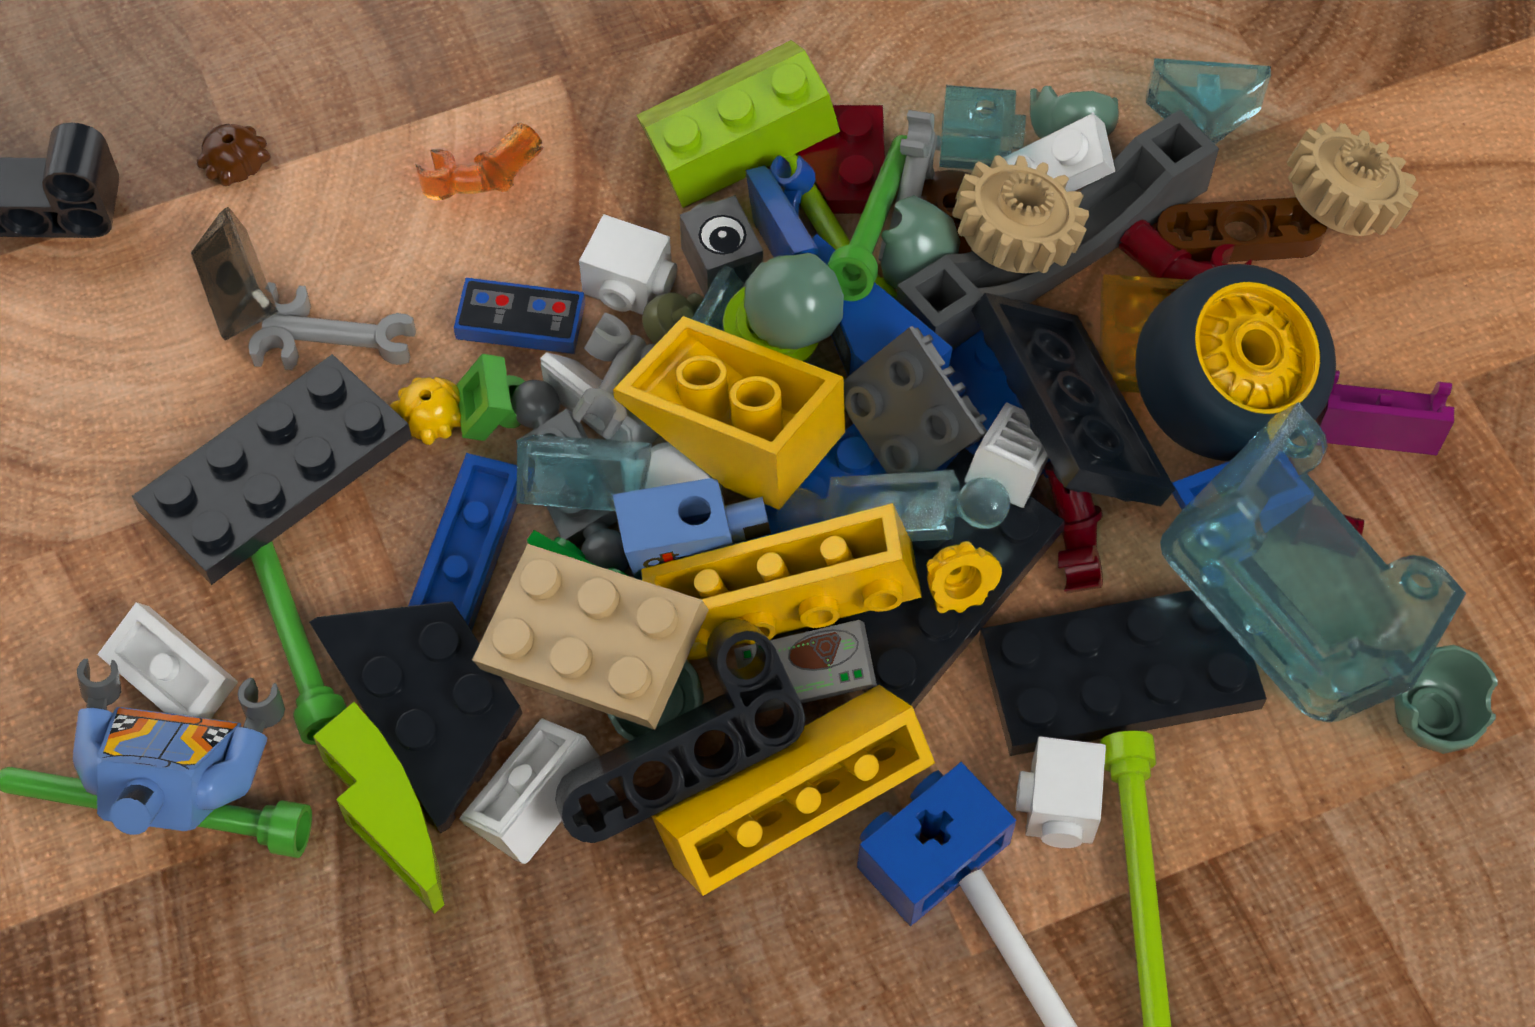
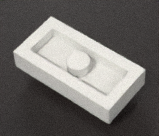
M1094 113L1003 157L1008 165H1015L1018 155L1024 156L1028 167L1036 169L1042 162L1048 164L1047 175L1053 179L1061 175H1066L1069 178L1065 187L1067 192L1076 191L1115 172L1105 123Z
M137 602L97 654L109 665H111V660H115L118 665L119 674L164 713L211 719L238 683L235 678L151 607Z

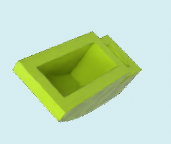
M353 702L313 736L323 762L349 787L336 800L346 824L435 914L445 904L439 865L420 803L402 764L386 739L360 707Z

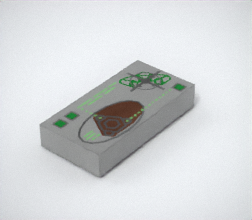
M861 620L770 640L780 657L801 704L877 686L865 624ZM756 644L734 649L738 669L746 667L752 662L756 654ZM778 699L768 700L759 706L755 714L784 708L783 701Z

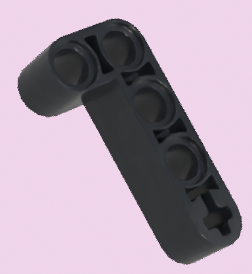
M63 123L54 127L51 131L46 158L0 157V237L96 238L110 232L119 186V173L102 133L85 124Z
M731 619L722 622L714 628L708 638L706 647L708 660L724 694L657 727L655 730L653 729L573 769L562 777L556 790L555 801L564 827L572 837L581 842L588 843L606 840L768 758L798 740L805 725L806 717L803 706L775 647L755 625L746 620ZM742 640L755 641L756 654L751 663L739 669L727 667L726 657L732 645ZM772 699L783 701V714L776 723L767 727L755 725V713L760 705ZM710 730L724 732V744L717 753L708 757L694 754L695 742L704 732ZM648 761L664 763V775L655 785L641 787L633 783L634 773L643 763ZM616 777L627 796L622 801H619L610 783V780ZM587 794H591L599 809L590 815H586L578 800Z

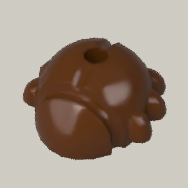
M223 124L213 128L203 139L202 154L197 159V166L206 169L208 179H218L221 185L230 186L232 183L247 180L250 175H255L260 170L262 164L270 160L271 156L264 149L267 145L266 140L262 136H256V130L253 127Z

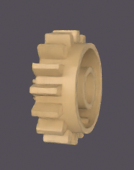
M1321 123L1316 131L1309 128L1287 161V165L1293 169L1288 179L1292 182L1294 193L1302 207L1323 225L1344 234L1366 236L1377 232L1379 235H1384L1389 227L1396 229L1412 208L1413 202L1418 197V192L1411 188L1416 181L1415 176L1401 171L1406 161L1400 157L1391 158L1386 153L1389 145L1386 142L1379 143L1378 145L1370 142L1369 133L1365 130H1362L1358 136L1351 134L1346 124L1340 123L1336 131L1326 123Z
M997 155L994 156L990 167L979 161L975 164L971 175L965 174L955 198L957 202L952 214L953 217L961 220L957 231L958 234L964 236L972 248L971 250L989 264L1015 273H1033L1038 271L1046 273L1054 262L1064 266L1070 254L1077 252L1087 230L1084 225L1089 217V211L1079 208L1083 199L1082 193L1077 191L1067 192L1065 187L1069 178L1066 175H1061L1053 179L1047 175L1048 164L1044 162L1039 164L1036 169L1028 167L1024 156L1018 155L1015 165H1008L1003 157Z

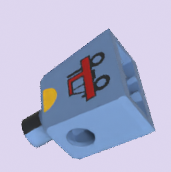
M708 478L613 495L624 552L634 578L642 580L641 569L771 535L763 497L725 506L721 489L716 479Z

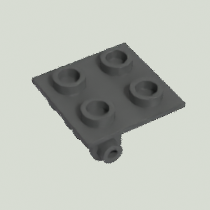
M913 326L906 329L844 379V410L900 494L910 489L961 450L972 446L984 438L987 433L986 428L982 424L987 420L985 415L979 414L967 395L962 398L959 396V393L966 388L964 384L960 382L953 386L949 381L948 377L955 372L952 366L944 370L941 369L946 363L932 344L934 340L930 334L923 336L919 328H914Z

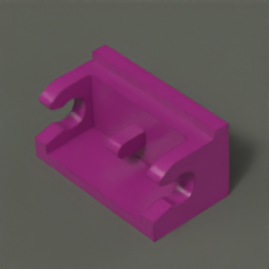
M1336 370L1329 400L1321 414L1314 421V442L1438 455L1454 424V407L1445 406L1452 390V383L1438 381L1431 394L1336 384L1340 375V371Z

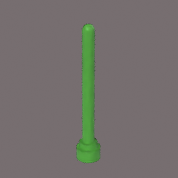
M899 135L893 139L850 244L836 249L827 264L836 274L845 301H858L865 298L871 292L876 280L878 264L872 253L900 185L906 155H902L900 152L901 139H907V135Z
M271 541L253 554L251 560L300 694L295 702L297 708L293 713L294 721L301 740L306 744L316 745L313 736L346 709L347 706L341 695L335 694L331 687L324 685L274 544Z
M5 767L0 770V791L4 793L97 809V795L86 792L79 778L15 767ZM280 800L276 806L267 804L263 810L226 804L213 810L197 827L257 837L258 843L268 846L271 854L300 858L306 849L310 836L312 810L308 804Z

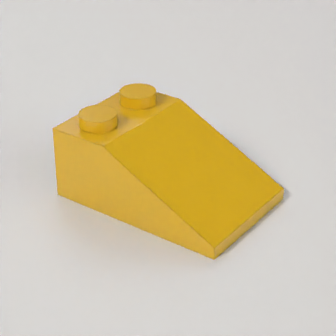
M685 316L662 337L613 389L615 400L713 479L718 480V483L723 487L751 499L763 497L764 504L778 510L782 508L845 433L843 376Z

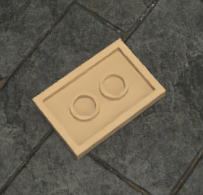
M527 544L472 660L483 671L655 730L707 615L708 608L701 599Z

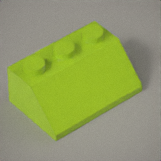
M792 40L636 115L682 208L746 178L745 170L764 165L769 167L777 156L781 155L785 158L794 155L840 132L831 98L806 51Z

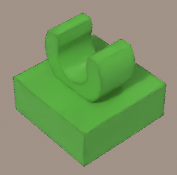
M481 354L456 384L460 394L458 407L461 414L462 438L485 441L498 425L505 428H517L521 425L516 419L517 415L513 410L510 399L515 389L525 380L513 375L507 376L504 357Z

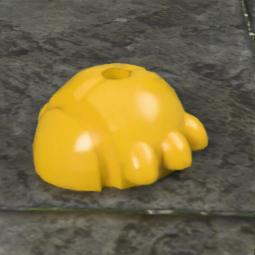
M416 377L408 387H403L398 391L399 400L394 401L390 405L409 424L411 435L421 439L426 445H431L435 439L440 437L444 439L449 438L454 427H461V414L458 407L460 402L459 389L455 383L448 379Z
M969 541L940 550L926 564L930 593L935 599L936 609L939 613H946L948 610H955L961 613L970 606L983 604L985 598L988 597V592L994 591L1002 575V567L997 558L980 547L975 549Z

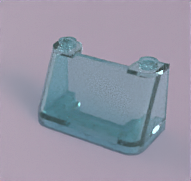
M1297 402L1276 414L1172 520L1162 534L1160 546L1162 555L1173 570L1289 700L1306 716L1317 721L1331 723L1343 720L1413 689L1464 599L1466 592L1441 565L1427 557L1410 555L1399 558L1389 564L1382 560L1307 474L1321 463L1325 457L1328 445L1326 435L1304 407Z

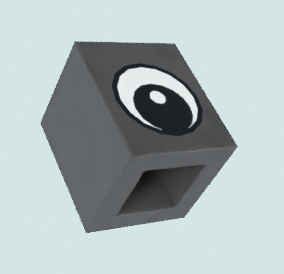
M736 195L717 202H703L695 206L691 211L680 214L681 249L707 302L710 303L733 295L744 288L746 280L763 262V249Z

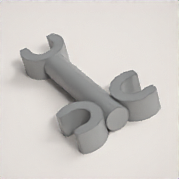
M908 110L907 139H901L900 152L902 155H906L896 202L913 195L921 198L925 178L933 179L934 177L933 158L935 150L940 151L941 137L940 135H935L933 113ZM895 207L890 229L896 228L902 221V215L896 211ZM883 240L879 252V261H882L886 245Z
M268 282L263 288L261 297L266 313L263 317L262 329L255 332L248 345L254 366H262L264 355L268 350L280 348L282 349L281 359L285 370H293L299 358L294 340L375 348L379 350L381 357L391 364L402 365L409 363L408 345L394 343L390 340L398 335L415 336L416 328L413 317L407 314L395 313L383 318L378 325L307 317L310 313L311 304L306 286H298L295 299L288 304L278 303L279 294L275 283Z
M604 313L584 349L597 359L613 362L599 388H589L584 392L572 412L573 419L580 422L585 414H593L604 422L605 428L601 436L606 439L612 438L627 416L626 408L614 399L613 389L656 344L646 345V342L640 336L630 335L628 327L614 315Z

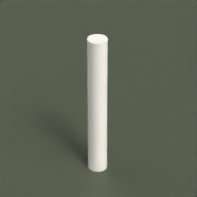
M980 869L965 876L959 882L960 887L1045 1027H1078L984 872Z

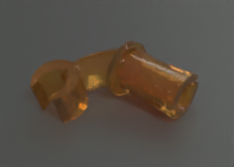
M516 123L497 145L488 152H480L474 158V162L470 164H456L453 154L449 151L431 149L434 171L426 170L422 166L415 164L422 192L427 198L433 200H444L456 193L477 194L493 190L507 192L514 185L513 178L543 151V146H541L542 140L530 126L524 123Z

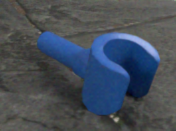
M781 155L777 156L772 162L770 171L778 184L784 188V194L799 216L801 196L809 192L816 180L815 172L801 156H798L797 169L790 177L791 167L789 162Z

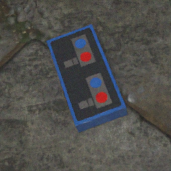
M465 278L454 324L455 337L458 340L575 354L585 307L584 292Z

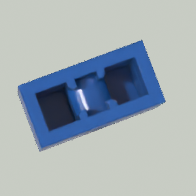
M962 762L945 775L939 770L928 775L911 793L910 799L912 802L895 816L889 811L882 813L863 830L859 837L862 843L859 844L857 868L910 927L960 886L959 882L965 876L982 868L1011 843L1017 820ZM922 833L926 838L931 840H928L926 843L922 844L919 841L920 834ZM940 834L944 838L943 844L941 845L932 838Z

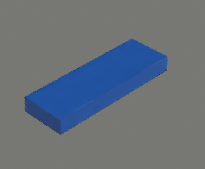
M764 165L745 170L753 222L773 257L811 253L819 257L816 244L770 169H767Z
M466 453L408 606L452 601L472 631L527 480L526 467Z

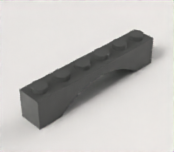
M1178 110L1136 136L1113 160L1115 172L1088 184L1079 191L1083 195L1079 208L1089 211V217L1084 225L1087 230L1077 252L1070 254L1064 266L1054 262L1046 273H1041L1040 271L1015 273L989 264L973 251L964 254H947L898 284L896 301L953 347V351L981 330L971 310L984 293L1030 304L1118 248L1119 244L1122 243L1120 241L1122 236L1135 222L1146 220L1152 226L1158 222L1161 213L1165 209L1173 205L1187 204L1206 192L1219 148L1181 110Z

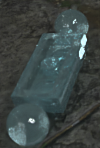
M953 470L831 477L827 499H822L811 489L799 487L780 510L775 508V517L778 526L784 532L893 503L911 541L953 539L956 517H962L969 525L979 529H990L998 526L1009 513L1010 496L1005 486L991 477L974 478L959 491L960 483Z

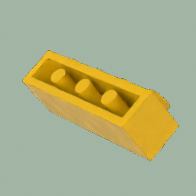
M893 503L641 569L642 581L701 599L708 608L707 615L687 660L706 657L707 641L713 629L722 622L731 619H741L752 623L770 640L777 634L804 627H826L835 623L839 618L867 611H889L901 605L902 602L922 598L912 541ZM742 640L736 642L734 645H738L741 643L755 644V641Z
M877 685L805 725L798 740L789 747L651 817L674 867L704 896L935 764V761L913 707L881 685Z

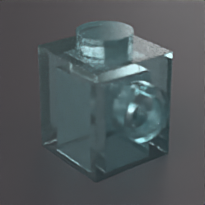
M946 85L939 167L973 170L975 164L979 161L990 167L994 156L1000 155L1005 157L1011 154L1012 149L1019 150L1023 148L1026 115L1015 114L1016 90Z

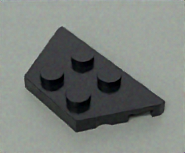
M452 601L321 616L309 622L364 712L382 733L402 764L414 792L440 834L450 828L456 819L454 813L474 781L478 783L491 764L492 753L501 741L506 740L522 715L520 705L501 676L483 671L473 662L472 659L480 643Z

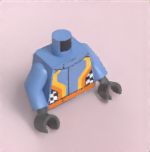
M83 659L79 663L77 668L78 683L81 696L87 704L86 708L78 711L72 759L74 768L86 792L97 795V814L104 821H111L121 832L130 835L143 833L148 827L188 831L195 829L213 810L246 795L251 788L268 739L267 736L262 734L264 728L274 726L284 716L285 706L277 683L272 685L268 698L258 703L259 690L254 678H248L241 684L238 690V699L246 717L244 726L241 727V723L124 707H116L112 713L107 710V706L114 703L121 693L117 663L115 660H111V673L105 680L100 682L90 681L88 659Z

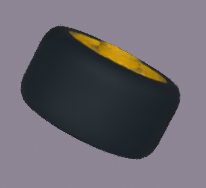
M1228 264L1211 268L1194 276L1166 297L1154 309L1146 320L1138 339L1135 368L1137 384L1143 402L1151 417L1167 436L1183 448L1200 456L1220 461H1231L1274 444L1285 443L1307 429L1318 418L1329 400L1335 379L1336 356L1333 339L1322 313L1313 300L1298 285L1285 276L1267 268L1247 264Z

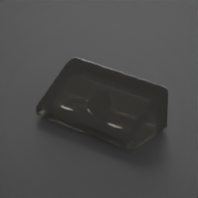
M229 207L223 209L194 247L191 255L220 335L226 341L278 313V309L247 229Z

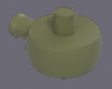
M673 292L655 296L645 306L642 316L643 327L648 338L654 344H657L683 316L698 321L697 313L705 308L703 297L697 293H692L686 299L684 296Z

